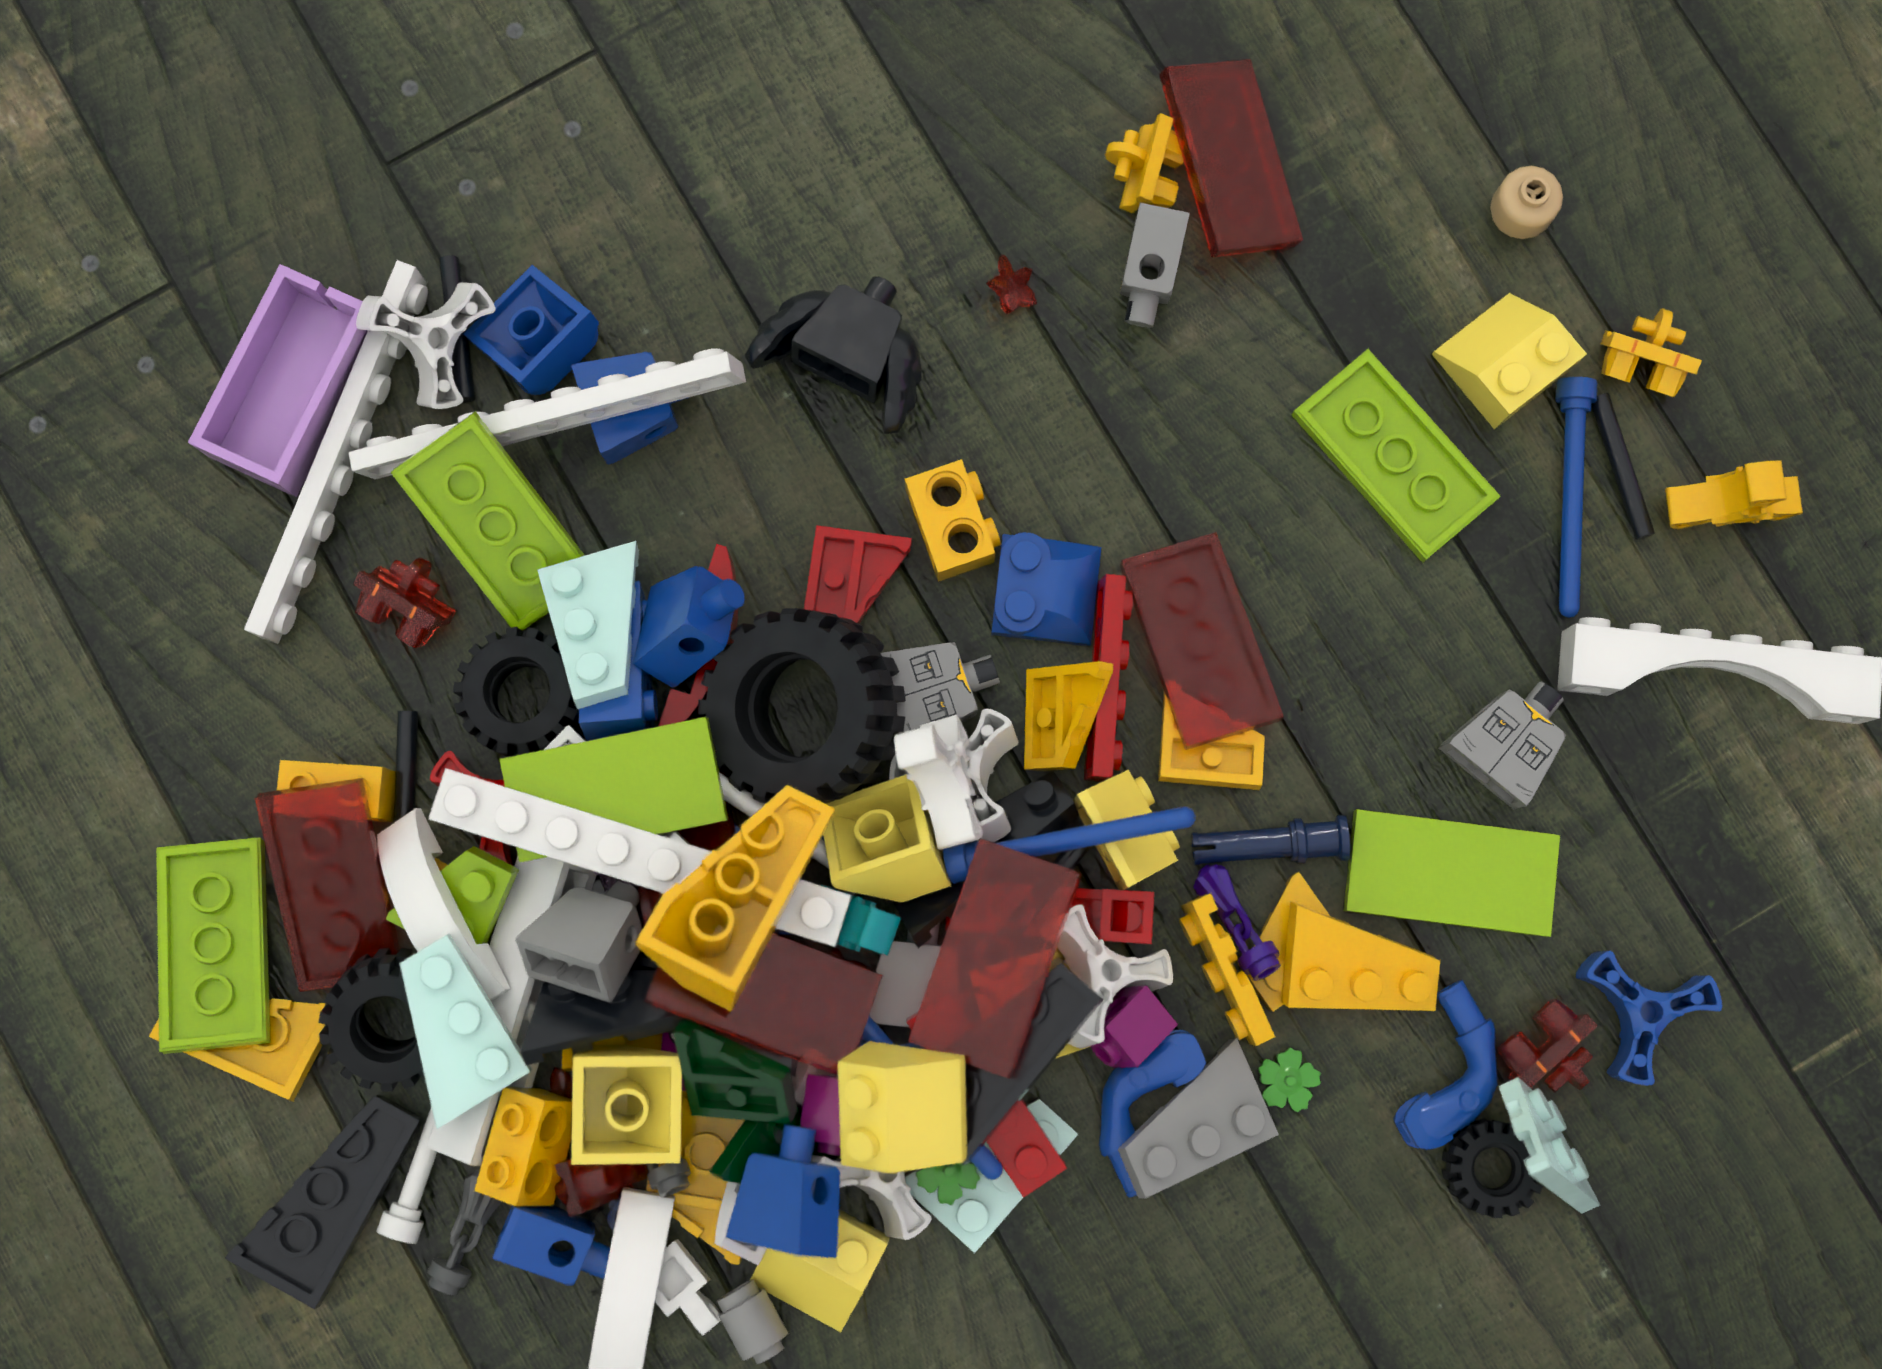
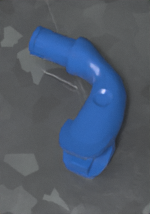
M1463 980L1456 981L1438 991L1437 999L1458 1033L1454 1038L1465 1055L1468 1068L1451 1085L1431 1095H1428L1427 1092L1419 1093L1405 1101L1397 1110L1394 1116L1395 1125L1404 1142L1413 1148L1433 1150L1453 1140L1455 1133L1477 1119L1491 1103L1497 1087L1495 1026L1491 1018H1484Z
M1173 1030L1138 1067H1118L1113 1069L1103 1087L1099 1149L1102 1156L1109 1157L1128 1198L1137 1194L1118 1148L1136 1131L1130 1118V1106L1142 1095L1172 1083L1174 1087H1179L1192 1081L1201 1073L1206 1065L1205 1057L1196 1037L1187 1031Z

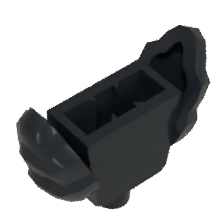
M878 276L871 278L863 293L845 284H841L832 293L824 290H813L786 300L781 304L778 313L761 323L758 327L757 335L744 355L750 366L756 369L778 362L792 353V363L874 404L885 379L882 418L883 434L898 433L904 424L906 415L915 408L916 386L922 378V367L917 345L910 333L901 329L902 314L889 307L897 293V289L891 282Z

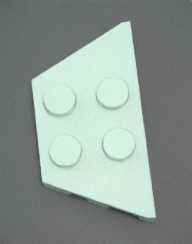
M1520 1078L1500 1085L1499 1089L1509 1112L1515 1135L1519 1141H1524L1530 1158L1524 1160L1529 1174L1581 1214L1600 1206L1587 1180L1589 1174L1579 1153L1575 1148L1570 1149L1561 1132L1566 1130L1567 1127L1553 1100L1547 1102L1539 1088L1532 1090Z

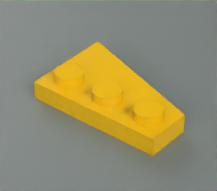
M1209 893L1181 905L1185 916L1179 918L1181 928L1192 947L1200 944L1208 960L1207 963L1202 965L1203 972L1215 993L1223 990L1232 1008L1225 1012V1016L1237 1039L1241 1040L1246 1037L1249 1045L1258 1046L1274 1038L1275 1035L1250 980L1244 971L1237 972L1233 964L1238 961L1236 955L1237 950L1230 935L1225 932L1219 923L1214 925L1209 916L1210 913L1218 910L1212 894Z
M1290 901L1281 999L1285 1006L1288 1008L1436 1011L1440 970L1439 959Z
M269 999L270 1043L184 1053L293 1102L322 1047L319 1033L325 1024L319 1023L321 1010L327 1003L314 1004L284 999ZM159 1018L149 1035L150 1038L159 1041Z

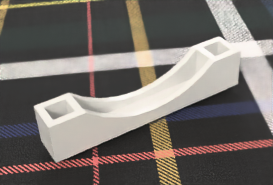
M1596 617L1580 618L1579 624L1576 623L1562 631L1558 691L1608 696L1623 690L1641 677L1654 672L1681 667L1713 668L1737 673L1766 685L1789 700L1808 719L1861 724L1880 718L1882 658L1864 656V649L1861 647L1834 646L1831 647V652L1813 650L1812 642L1801 640L1781 641V646L1762 644V637L1746 634L1731 635L1730 641L1712 639V632L1703 629L1680 630V635L1661 633L1660 625L1650 623H1633L1629 625V629L1610 627V620Z

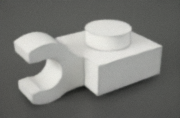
M679 1239L673 1241L666 1247L655 1300L656 1304L667 1317L672 1315L678 1308H681L702 1335L709 1332L721 1321L718 1316L721 1313L720 1310L709 1298L700 1292V1289L711 1279Z

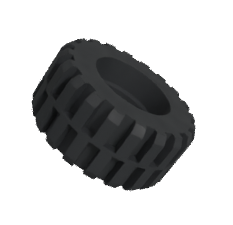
M783 608L781 613L768 611L755 616V625L742 623L731 632V638L734 640V643L727 644L719 654L713 657L718 662L714 670H705L701 685L708 687L706 700L699 699L698 715H706L709 720L713 745L717 751L715 755L718 770L732 771L729 782L740 792L745 789L752 791L753 799L765 804L787 785L823 803H828L861 790V784L874 783L883 773L879 763L882 760H892L896 753L895 743L891 742L894 732H903L906 718L904 716H897V703L906 701L904 686H895L893 684L892 676L897 675L899 670L893 658L882 657L880 654L884 649L883 643L875 635L863 633V626L851 619L837 617L836 614L800 608ZM802 659L815 661L826 671L834 685L838 703L837 719L830 737L816 753L807 757L794 756L788 752L777 740L769 720V699L776 680L787 667Z

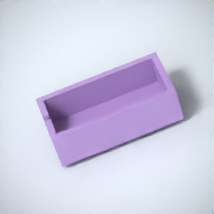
M280 264L188 443L211 459L297 497L308 476L367 334V330H360L356 327L357 315L363 301L330 286L327 290L321 282Z

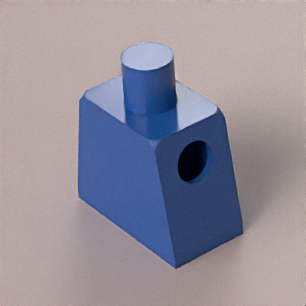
M642 352L580 362L571 365L577 386L584 390L598 386V380L605 376L624 374L629 378L646 373L645 368L656 363L651 352ZM681 400L590 423L600 454L608 465L615 463L675 431L678 428V424L671 404Z
M694 566L651 586L633 665L672 688L678 686L719 654L727 645L734 611L740 608L745 600L744 592L740 585L731 579L722 580L703 567Z
M784 1124L779 1155L753 1153L748 1157L726 1238L797 1256L836 1258L838 1248L840 1171L837 1166L811 1161L816 1129Z
M512 1205L497 1239L492 1259L566 1285L574 1286L580 1271L601 1279L605 1278L611 1247L593 1240L595 1236V1223H590L585 1218L554 1205L518 1207ZM565 1240L570 1242L573 1247L568 1251L562 1252L556 1250L552 1245L557 1241Z

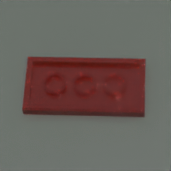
M1251 59L1167 66L1159 76L1170 115L1174 118V129L1211 258L1297 246L1303 241V237Z
M1216 532L1121 560L1120 567L1122 573L1126 576L1128 590L1132 591L1133 604L1185 750L1270 725L1283 719L1284 715Z
M363 778L259 793L255 797V803L299 992L333 987L349 966L353 967L356 961L366 954H369L371 958L374 957L379 949L390 948L392 955H397L400 947L395 924L386 920L388 912L391 911V906L380 864L378 846Z
M980 838L908 1041L933 1051L965 1055V1063L1011 1079L1082 874Z
M773 933L732 1011L682 987L659 965L644 1002L838 1075V1061L858 1049L883 975Z

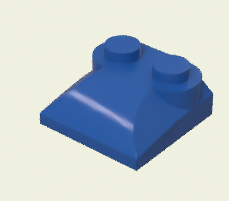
M531 265L494 302L495 312L479 317L463 334L473 345L508 374L524 392L531 395H540L553 389L572 370L571 365L579 363L595 346L598 339L599 321L590 310L535 266Z
M1027 532L1015 535L1003 534L991 635L1091 646L1101 547L1043 539L1038 535Z

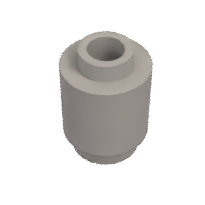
M754 1279L743 1283L717 1300L722 1310L718 1316L742 1361L753 1357L758 1365L784 1349L780 1340L788 1334V1331L765 1288L759 1290Z

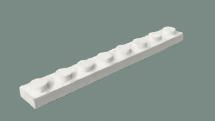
M397 260L382 297H385L401 312L410 316L418 315L423 310L427 300V281L415 266ZM367 331L244 630L260 638L279 644L282 634L286 635L295 622L297 608L294 605L301 588H306L314 576L316 562L313 559L321 541H326L330 536L335 522V516L332 514L339 496H344L347 493L353 480L354 472L351 469L349 452L365 448L366 442L370 440L372 433V423L370 421L377 404L381 405L386 400L391 386L389 375L396 359H401L407 350V347L401 341L386 332Z
M707 349L694 354L693 361L678 365L670 361L658 362L645 368L646 373L629 378L624 374L609 375L599 379L598 386L584 390H581L579 387L560 388L551 392L550 399L535 403L530 399L515 400L506 403L504 411L489 415L486 412H477V414L499 443L505 446L746 382L741 361L722 349ZM473 412L459 416L457 418L458 423L466 417H468ZM439 424L421 425L413 428L412 435L396 439L393 436H382L370 439L366 442L367 447L349 452L352 472L372 479L391 476L390 472L456 424L444 427Z
M446 768L428 818L662 893L668 891L674 884L681 883L711 853V851ZM800 880L776 929L836 947L852 896Z

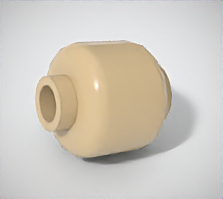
M1532 165L1517 168L1506 176L1492 197L1490 210L1494 223L1500 231L1509 237L1527 239L1539 235L1547 229L1561 210L1563 201L1561 184L1552 173L1544 168Z

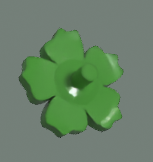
M1288 1048L1284 1052L1278 1053L1276 1055L1277 1063L1269 1059H1263L1262 1064L1258 1067L1260 1082L1269 1085L1261 1094L1267 1106L1283 1108L1286 1102H1288L1291 1109L1295 1112L1307 1109L1312 1093L1306 1088L1316 1087L1321 1084V1072L1314 1069L1309 1062L1301 1065L1302 1052L1293 1048Z
M956 1163L923 1168L915 1174L918 1186L923 1187L928 1193H932L938 1188L937 1197L939 1203H947L949 1205H953L956 1199L963 1196L960 1186L975 1189L977 1182L980 1180V1176L976 1172V1166L973 1163H968L967 1165Z

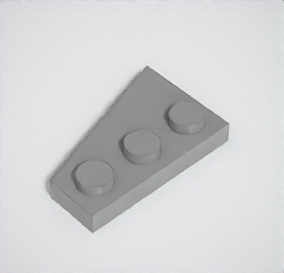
M1237 1038L1229 1039L1196 1078L1186 1083L1165 1106H1161L1118 1148L1138 1199L1152 1196L1279 1135Z

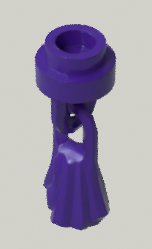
M1207 864L1198 871V877L1194 881L1193 888L1199 896L1212 894L1218 908L1215 912L1242 953V956L1237 961L1239 967L1246 975H1251L1254 981L1268 977L1281 966L1277 959L1280 955L1273 941L1262 942L1258 934L1252 929L1251 921L1235 893L1229 871L1224 866L1217 864ZM1236 912L1242 923L1234 926L1229 916ZM1249 938H1251V940L1255 944V946L1251 949H1248L1246 943L1244 942Z

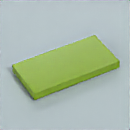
M1369 349L1363 352L1292 413V417L1422 563L1501 497Z
M476 411L390 472L510 627H518L523 631L549 613L537 570L585 555Z
M708 717L500 759L504 785L507 788L657 835L728 820ZM516 847L519 863L547 857Z
M1356 809L1353 812L1350 859L1348 861L1343 911L1551 937L1560 835Z
M258 837L156 847L159 1052L170 1054L270 1043L265 841Z

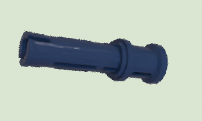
M1337 815L1335 821L1304 823L1301 818H1295L1288 822L1287 827L1191 833L1192 847L1213 846L1214 848L1212 850L1192 852L1194 866L1206 863L1290 857L1291 862H1296L1297 864H1305L1307 859L1338 856L1340 861H1349L1350 836L1345 815Z

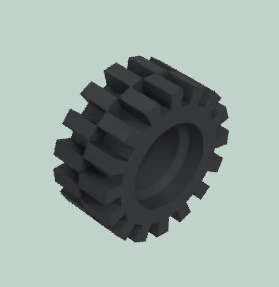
M1485 1119L1475 1120V1124L1466 1126L1460 1130L1461 1133L1458 1136H1453L1454 1139L1448 1142L1451 1145L1448 1152L1443 1151L1442 1160L1446 1162V1169L1441 1170L1443 1179L1448 1180L1450 1185L1447 1189L1451 1195L1459 1199L1458 1202L1481 1215H1488L1492 1218H1503L1502 1215L1506 1214L1511 1217L1520 1214L1518 1209L1522 1206L1529 1208L1534 1203L1531 1199L1533 1193L1540 1194L1543 1185L1538 1184V1181L1529 1174L1524 1160L1530 1158L1524 1141H1519L1516 1137L1512 1124L1493 1119L1492 1121ZM1495 1147L1500 1148L1508 1155L1512 1170L1508 1181L1504 1185L1490 1189L1482 1186L1476 1179L1474 1163L1477 1156L1483 1150Z

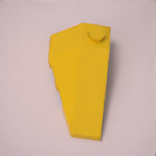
M789 785L784 787L742 824L741 830L717 851L713 850L701 861V865L681 883L674 884L662 895L639 935L636 946L682 987L732 1011L821 840L835 808Z

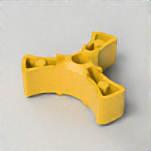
M1763 461L1747 463L1744 465L1745 468L1739 466L1736 467L1735 471L1725 474L1705 476L1706 482L1668 487L1665 489L1670 527L1673 529H1683L1711 522L1713 525L1716 524V527L1746 522L1757 524L1760 520L1777 521L1803 514L1798 476L1784 477L1782 461Z

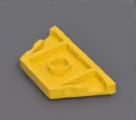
M682 1091L680 1154L682 1159L687 1160L691 1174L687 1177L690 1186L672 1195L675 1196L672 1217L680 1222V1225L696 1238L700 1237L723 1254L724 1259L728 1262L739 1265L742 1257L715 1244L719 1211L728 1182L713 1176L709 1171L745 1120L691 1115L687 1093ZM658 1163L659 1166H662V1165L666 1164V1163ZM647 1181L646 1191L658 1193L657 1189H651L649 1181Z

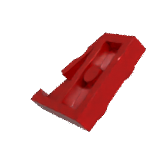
M816 525L804 609L836 614L837 617L851 619L859 624L910 552L912 538Z

